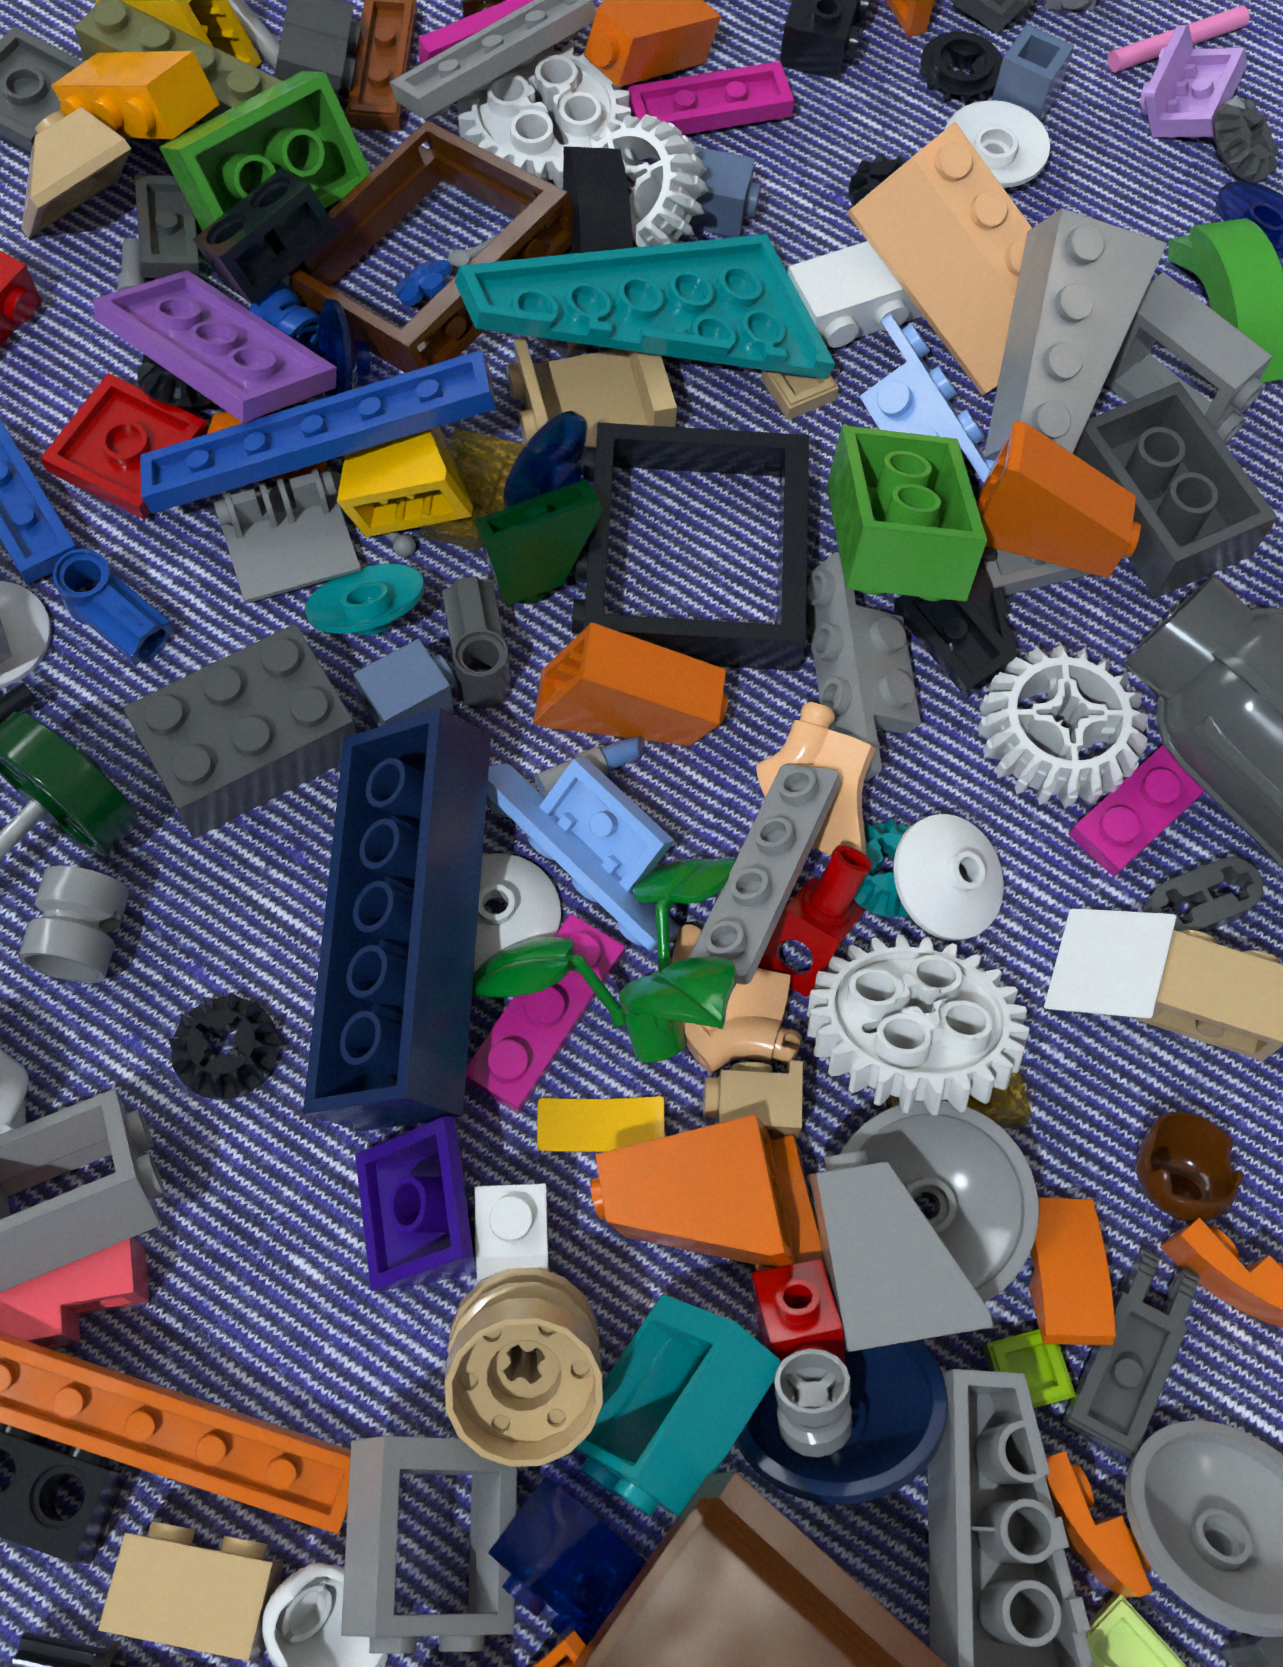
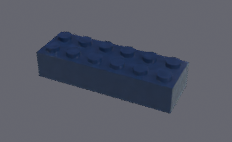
M441 708L345 737L343 741L303 1114L358 1131L429 1122L442 1116L463 1117L491 737Z

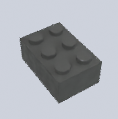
M1180 381L1088 419L1073 451L1075 456L1136 495L1133 521L1141 524V531L1135 551L1127 559L1155 599L1252 556L1277 519V515Z
M296 623L122 707L193 839L340 765L344 738L357 734L352 717Z

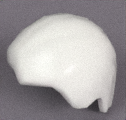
M309 1564L305 1568H300L297 1572L289 1575L270 1596L263 1613L262 1634L269 1658L274 1667H381L387 1661L388 1654L369 1653L370 1637L341 1636L345 1568L335 1564Z

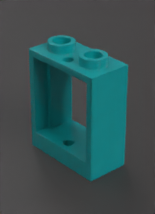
M662 1294L602 1383L603 1405L592 1432L575 1448L587 1458L579 1470L614 1496L618 1494L649 1517L653 1515L658 1506L678 1517L707 1475L716 1473L773 1383L776 1370L782 1361L737 1322Z

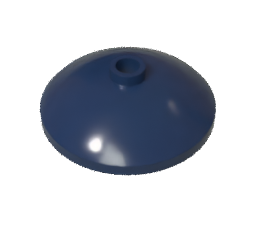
M759 1332L754 1338L763 1345ZM921 1340L851 1352L844 1350L845 1366L847 1367L851 1383L849 1403L852 1409L851 1435L845 1445L833 1454L821 1457L803 1456L787 1446L781 1438L778 1427V1403L775 1396L774 1382L735 1441L741 1454L763 1479L776 1488L795 1497L816 1503L838 1505L863 1503L884 1497L904 1487L915 1479L933 1459L943 1439L947 1422V1390L944 1377L934 1356Z

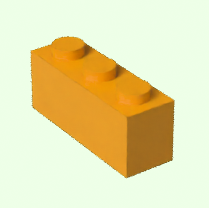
M194 51L98 52L51 85L60 101V110L66 116L83 107L123 138L175 139L220 105Z

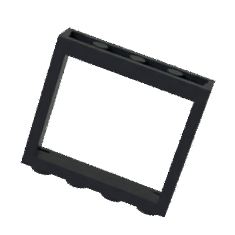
M598 423L596 446H585L583 479L593 481V490L600 499L603 512L590 534L589 547H583L576 560V583H586L585 599H574L572 633H581L593 622L718 667L799 671L806 643L809 435ZM613 467L780 477L776 624L604 614Z

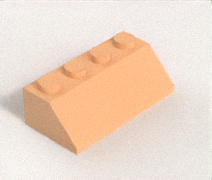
M954 122L846 213L981 395H985L998 386L1027 231L1032 229V227L963 131Z

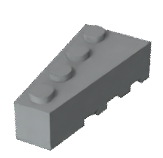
M1063 208L1027 231L983 458L992 461L996 460L1015 420L1027 423L1073 454L1167 243Z
M962 1369L942 1372L947 1390V1422L939 1449L928 1464L930 1649L949 1667H1094L1085 1632L1091 1629L1083 1598L1076 1596L1064 1551V1548H1069L1062 1516L1056 1517L1047 1485L1045 1476L1050 1474L1025 1374Z

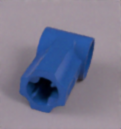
M81 548L71 550L60 557L53 570L54 584L68 613L74 620L92 627L134 665L143 661L150 662L165 648V643L173 632L170 621L112 573L107 561L101 554L94 550ZM98 583V585L90 591L76 592L81 586L85 584Z

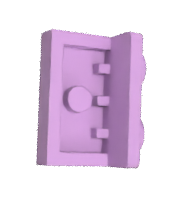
M1177 25L1168 45L1161 49L1155 72L1151 80L1144 84L1141 93V110L1144 115H1148L1152 137H1214L1216 112L1220 105L1232 99L1246 69L1245 47L1193 49L1189 25Z

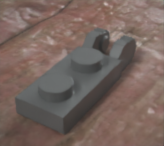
M1143 1248L1142 1251L1140 1250L1138 1256H1136L1122 1286L1121 1293L1114 1298L1113 1306L1116 1328L1113 1346H1094L1075 1390V1397L1072 1398L1062 1421V1424L1127 1459L1135 1456L1188 1328V1325L1184 1324V1320L1200 1280L1198 1275L1182 1269L1178 1276L1172 1280L1168 1288V1296L1161 1311L1144 1303L1143 1300L1149 1285L1156 1275L1159 1255L1146 1248Z

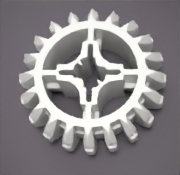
M626 114L621 126L607 121L603 138L589 135L591 148L620 149L630 199L633 248L678 243L677 240L682 234L695 235L689 222L692 216L705 214L702 205L696 199L709 191L705 182L700 178L707 169L704 167L702 160L696 156L698 150L695 148L694 143L685 135L682 136L681 130L670 122H661L657 117L649 116L648 114L641 120L636 116L632 117ZM646 158H661L660 161L652 165L648 162H645L641 165L639 163L640 160Z
M1062 644L1053 648L1049 657L1036 647L1028 653L1025 661L1015 657L1013 661L1008 663L1004 673L999 672L998 675L994 676L988 688L990 693L984 696L980 705V714L984 717H982L978 725V736L988 739L983 748L984 758L1001 759L996 768L997 778L1013 774L1018 779L1015 784L1016 795L1026 791L1029 786L1038 790L1037 798L1039 805L1047 803L1052 794H1057L1064 809L1072 806L1078 796L1089 806L1091 803L1096 802L1103 792L1106 794L1116 792L1122 785L1123 779L1131 777L1139 766L1138 757H1141L1147 747L1148 738L1143 735V732L1148 726L1149 715L1137 711L1142 704V693L1124 691L1129 683V673L1115 677L1108 673L1110 668L1109 657L1096 665L1088 661L1086 647L1078 651L1074 658L1068 657ZM1048 693L1046 703H1033L1031 709H1017V705L1023 700L1034 695ZM1094 742H1107L1106 752L1091 759H1078V753L1081 748H1091Z

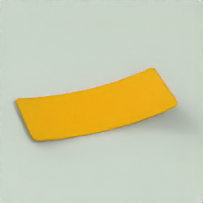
M661 1096L617 1099L540 1098L537 1102V1148L540 1151L606 1152L665 1137L664 1098Z

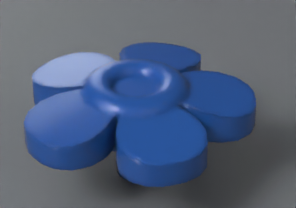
M439 260L433 264L430 261L424 262L415 267L410 272L411 275L404 277L397 283L394 288V294L400 299L403 306L406 307L415 305L424 295L429 302L446 286L445 277L452 272L453 268L448 260Z

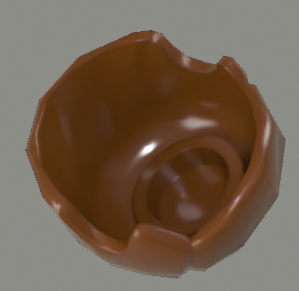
M1180 1111L1161 1115L1157 1118L1143 1138L1135 1161L1136 1175L1140 1186L1155 1207L1175 1219L1191 1222L1199 1217L1202 1221H1206L1228 1213L1239 1192V1186L1242 1184L1244 1173L1239 1170L1234 1172L1231 1167L1230 1154L1233 1141L1225 1131L1204 1117Z

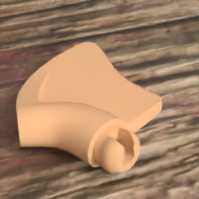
M808 702L802 706L800 720H794L787 740L781 750L774 756L756 764V772L762 792L766 798L780 767L784 764L837 770L841 778V784L812 847L831 856L836 846L845 845L857 849L866 855L862 791L864 780L876 748L854 737L829 730L835 719L833 710L822 704Z
M685 924L679 929L680 933L676 938L671 964L690 957L701 934V929L692 924ZM757 968L750 983L746 985L736 983L727 1004L726 1018L722 1029L681 1022L688 1049L707 1072L713 1074L726 1063L736 1059L751 1060L771 1065L772 1060L778 1061L783 1065H788L789 1060L796 1061L802 1036L797 1030L781 1028L788 1000L791 975Z

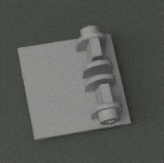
M317 468L311 469L310 474L289 479V483L284 484L281 477L276 479L278 486L266 489L265 483L262 482L259 483V491L255 492L254 489L233 495L226 492L223 493L225 499L213 502L245 604L361 571L340 505L337 503V492L330 471L318 473Z

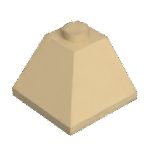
M83 107L78 108L67 116L62 110H58L47 116L35 127L38 134L35 135L31 150L22 221V231L28 238H31L115 184L129 156L131 147L126 140Z

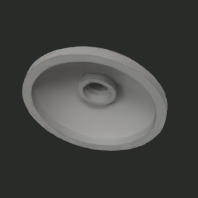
M914 1101L912 1109L908 1114L902 1113L900 1105L884 1110L860 1126L849 1138L840 1154L866 1150L868 1164L888 1161L913 1199L922 1192H926L934 1198L936 1209L934 1214L927 1220L984 1303L998 1295L1015 1279L1030 1255L1035 1241L1039 1216L1038 1195L1033 1174L1025 1156L1010 1135L997 1123L969 1107H966L965 1112L960 1113L948 1101H941L938 1115L932 1116L924 1101Z
M1183 1421L1159 1429L1142 1444L1135 1454L1127 1471L1125 1481L1127 1515L1141 1551L1167 1586L1184 1602L1207 1618L1238 1632L1254 1636L1283 1637V1455L1251 1434L1216 1422Z

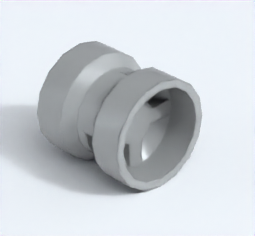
M806 1349L796 1351L782 1361L775 1375V1396L778 1403L777 1419L781 1438L790 1449L803 1456L821 1457L831 1455L842 1448L851 1435L852 1409L849 1403L851 1383L847 1367L837 1356L825 1350Z

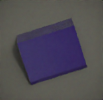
M442 1116L355 1154L371 1291H383L477 1274L476 1249L461 1141L454 1117Z

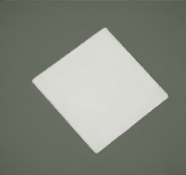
M1070 909L1044 1008L1146 1019L1152 1018L1176 915Z

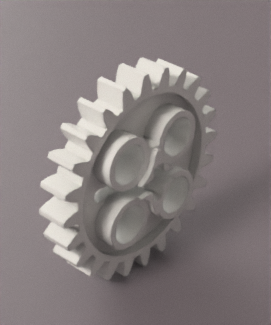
M569 42L562 51H555L553 45L537 54L536 59L530 64L515 67L497 77L490 87L481 91L471 92L457 100L460 137L545 181L553 180L557 187L563 189L564 146L591 147L589 135L603 138L607 121L621 126L626 114L631 116L629 91L622 90V86L617 87L583 56L584 53L579 57L574 55V43Z
M897 935L895 947L887 948L881 940L874 937L871 938L869 953L852 944L848 946L846 960L833 956L829 962L828 972L818 971L815 988L810 992L807 1016L809 1017L807 1035L816 1038L814 1049L816 1057H830L828 1074L830 1076H838L850 1073L851 1078L848 1091L852 1093L860 1091L866 1086L874 1088L875 1105L880 1106L892 1095L899 1097L902 1113L908 1114L916 1100L924 1101L928 1111L934 1116L938 1115L941 1101L948 1100L961 1113L966 1111L969 1095L986 1104L990 1101L993 1087L1006 1090L1011 1073H1018L1029 1034V1027L1023 1025L1027 1009L1024 1006L1014 1004L1018 991L1016 987H999L1002 974L999 969L985 972L978 970L981 956L978 954L962 961L956 958L957 945L953 943L948 945L942 952L933 950L930 937H924L919 948L910 947L903 935Z

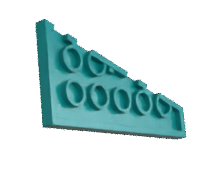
M767 234L459 265L455 279L456 287L476 329L827 379L835 366L832 356Z

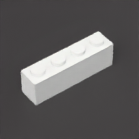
M868 241L788 266V275L827 348L842 347L853 339L880 330L887 331L881 320L889 314L894 317L899 325L923 316Z

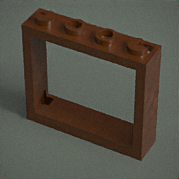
M428 120L328 212L339 233L281 280V283L287 284L302 298L303 307L312 308L327 322L328 327L404 373L458 357L484 331L474 327L456 287V276L401 329L330 287L443 179L516 217L468 264L562 255L572 245L573 207L567 191ZM426 140L430 146L429 148L422 146Z

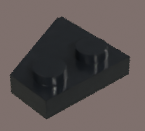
M987 546L984 548L967 602L947 599L928 601L918 596L901 595L894 602L896 614L903 617L905 625L966 699L991 683L994 676L998 675L999 672L1004 673L1008 663L1013 661L1015 657H1018L1013 632L1008 627L1006 619L1007 604L1003 587L993 588L984 562L994 561L996 555L995 549Z

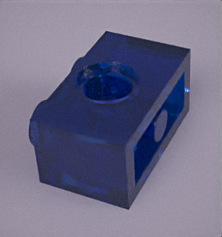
M546 1476L488 1552L490 1556L510 1573V1576L501 1586L506 1592L536 1617L548 1605L558 1613L549 1626L563 1639L572 1631H575L586 1646L647 1562L585 1506Z

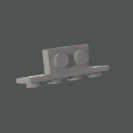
M835 552L807 574L806 608L811 635V649L814 655L819 689V704L831 708L835 713L834 722L829 730L854 737L876 748L864 780L866 782L879 774L882 769L876 728L907 734L921 725L903 617L856 605L854 590L846 589L840 554Z
M784 764L780 767L730 871L728 881L721 890L689 958L720 957L729 959L734 963L737 972L736 983L746 985L752 981L840 787L841 778L837 770Z

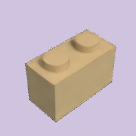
M1173 930L1153 1016L1150 1019L1137 1018V1020L1264 1061L1283 1046V965L1280 964V960L1277 957L1266 952L1255 950L1241 952L1217 944L1212 936L1200 931L1183 930L1179 932Z
M151 1521L148 1536L124 1533L98 1631L245 1661L261 1659L265 1644L262 1634L263 1613L270 1596L279 1587L284 1563L265 1560L268 1544L224 1536L220 1550L192 1545L195 1529Z

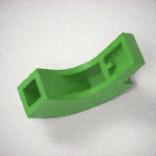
M1243 218L1196 225L1190 228V235L1169 238L1168 261L1194 272L1200 278L1207 291L1211 309L1272 355L1260 380L1263 382L1282 380L1283 269L1267 235L1253 221Z

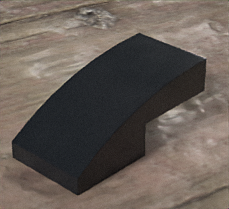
M564 146L563 190L568 192L573 207L572 254L633 248L629 191L620 149Z

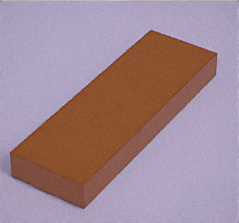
M364 0L360 34L355 53V68L346 109V118L351 128L401 131L404 106L396 102L390 81L410 70L418 15L417 0Z

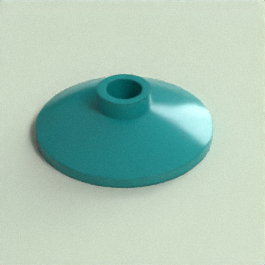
M376 564L361 567L359 572L331 579L320 586L309 597L305 606V613L308 622L314 628L323 632L334 634L358 632L366 636L375 635L385 631L390 627L392 621L403 616L418 604L424 595L425 583L420 572L407 565Z

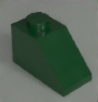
M586 479L473 520L492 578L506 606L516 602L527 604L538 601L545 597L549 590L564 584L603 512L600 499Z

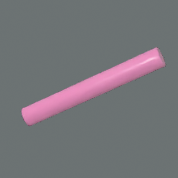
M1241 5L1187 24L1190 28L1192 45L1247 26L1250 18L1247 8ZM1175 29L1110 51L1107 59L1110 70L1118 72L1158 58L1161 49L1168 45Z

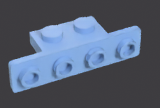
M889 314L881 322L907 362L859 397L880 430L957 438L963 460L968 458L984 483L995 462L983 458L984 454L977 445V443L986 438L984 433L967 409L959 415L949 400L958 393L939 365L932 371L926 365L922 357L929 353L930 349L914 325L910 323L903 329L894 317Z
M586 757L572 760L546 798L511 765L505 763L489 766L486 800L488 805L499 814L511 818L529 835L528 841L530 845L542 856L555 860L573 878L572 883L581 895L593 902L599 903L618 921V929L628 940L650 951L657 949L656 903L637 901L634 896L633 886L655 868L675 840ZM668 916L669 941L671 943L676 940L681 927Z

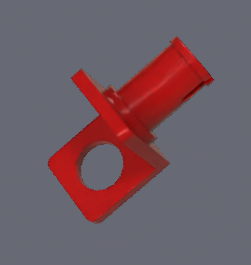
M836 846L820 879L810 878L785 906L758 968L791 975L789 987L805 997L810 996L811 990L815 988L818 971L825 972L839 945L865 912V909L853 901V898L863 879L872 868V863L866 855L849 846ZM786 940H797L807 946L813 959L811 968L806 971H795L787 967L780 958L779 948L781 943Z

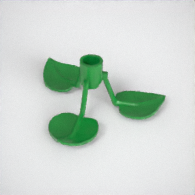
M727 857L714 860L686 859L667 863L654 868L633 886L634 896L637 901L642 903L657 902L656 930L659 972H654L649 976L641 977L627 984L619 994L621 1005L618 1004L587 961L580 955H572L575 951L573 940L561 937H542L525 940L497 952L482 963L474 972L472 996L513 997L533 994L558 983L569 971H575L584 978L609 1011L613 1026L626 1025L637 1060L652 1063L663 1061L679 1054L686 1046L681 1022L719 1029L723 1028L727 1004L737 982V972L731 960L720 957H695L671 964L668 915L675 903L691 904L701 902L721 891L728 881L736 858Z

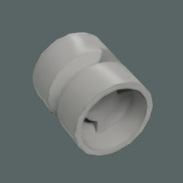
M63 865L48 867L44 870L34 903L43 914L42 917L28 922L18 955L19 961L30 969L58 979L82 983H99L105 980L115 947L114 940L107 932L120 928L129 898V888L122 882L93 870Z

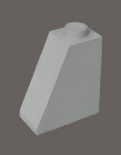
M866 1150L824 1157L826 1171L809 1174L827 1279L843 1326L844 1350L851 1352L993 1327L989 1309L888 1161L868 1164Z

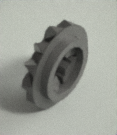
M1236 96L1220 105L1215 115V140L1218 151L1228 168L1241 179L1249 183H1258L1267 178L1268 174L1277 168L1275 155L1278 153V146L1272 138L1274 129L1268 127L1266 114L1264 112L1258 113L1254 102L1250 99L1244 101Z

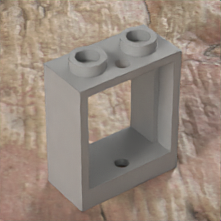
M1162 272L1149 283L1104 384L1129 403L1180 381L1226 445L1245 422V418L1240 413L1249 408L1265 388L1266 384L1260 378L1269 364L1272 355L1170 276ZM1155 340L1219 389L1212 403L1149 354Z
M116 1088L0 1134V1293L161 1226L154 1197L165 1192L164 1185L150 1153L143 1154L144 1151L154 1147L151 1134L141 1111L137 1109L128 1113ZM112 1154L115 1173L13 1215L10 1214L8 1196Z
M379 1436L351 1441L341 1636L370 1637L369 1653L402 1654L416 1653L417 1636H439V1651L472 1652L485 1651V1635L514 1634L517 1467H509L482 1458L461 1439ZM400 1474L472 1476L468 1613L394 1615Z

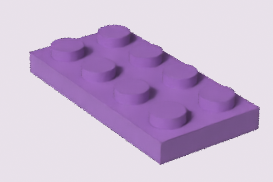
M188 270L93 299L94 320L243 423L261 418L265 414L289 405L308 401L313 396L336 388V366Z

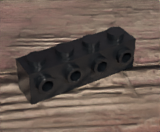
M792 0L783 31L780 55L782 67L839 80L845 59L855 60L862 33V27L856 26V22L866 23L872 0Z

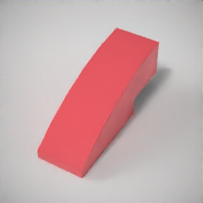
M132 1237L1 1292L0 1332L49 1349L81 1343L79 1315L150 1303L145 1246Z

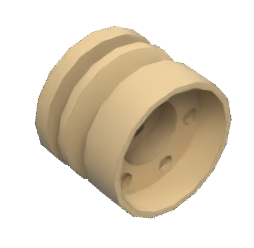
M540 1268L506 1269L481 1280L459 1304L450 1327V1341L448 1344L445 1373L446 1413L458 1437L482 1458L509 1467L542 1466L570 1454L592 1432L603 1405L598 1321L586 1296L565 1277Z

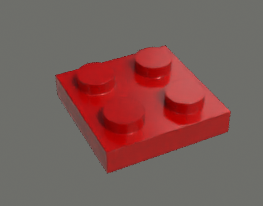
M108 373L40 459L47 472L145 520L151 511L141 498L140 455L206 435L208 426L206 420L178 406L154 400L146 395L141 388Z

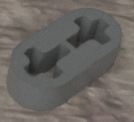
M1235 857L1223 858L1159 885L1144 904L1143 912L1163 913L1162 910L1168 903L1172 907H1180L1192 902L1195 907L1182 921L1176 916L1174 930L1179 932L1195 930L1207 933L1239 920L1246 915L1263 895L1264 883L1260 873L1249 862ZM1222 881L1227 885L1237 883L1242 889L1237 898L1233 893H1228L1215 899L1211 896V893Z

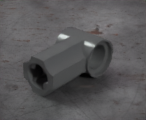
M477 576L456 579L453 585L442 590V598L458 691L468 704L478 708H489L500 704L507 698L512 684L509 652L504 640L493 582L482 581ZM479 666L493 667L484 672L473 671L474 668Z

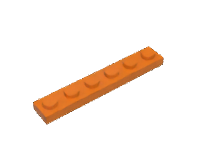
M0 1332V1423L339 1534L348 1509L351 1450Z

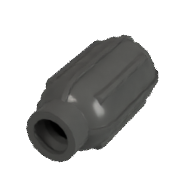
M1213 575L1173 610L1127 656L1123 663L1158 697L1156 723L1162 744L1177 765L1283 869V610L1275 607L1250 610L1230 589Z

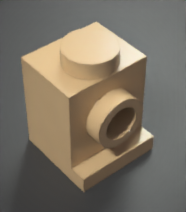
M789 1060L785 1073H773V1067L765 1063L741 1062L734 1064L732 1070H721L719 1078L705 1077L703 1118H715V1124L756 1114L769 1131L771 1140L791 1134L797 1139L802 1129L803 1061Z

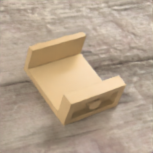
M526 338L514 339L515 363L506 365L509 388L513 399H523L525 410L519 411L525 446H536L541 467L584 459L585 446H596L598 423L676 426L677 405L661 355L612 349L533 364Z

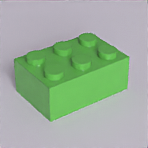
M301 71L159 147L202 231L280 168L310 184L324 208L344 198L371 173L326 72Z
M842 425L827 482V491L846 589L859 590L870 595L890 593L918 596L928 601L947 599L967 602L987 538L958 439Z

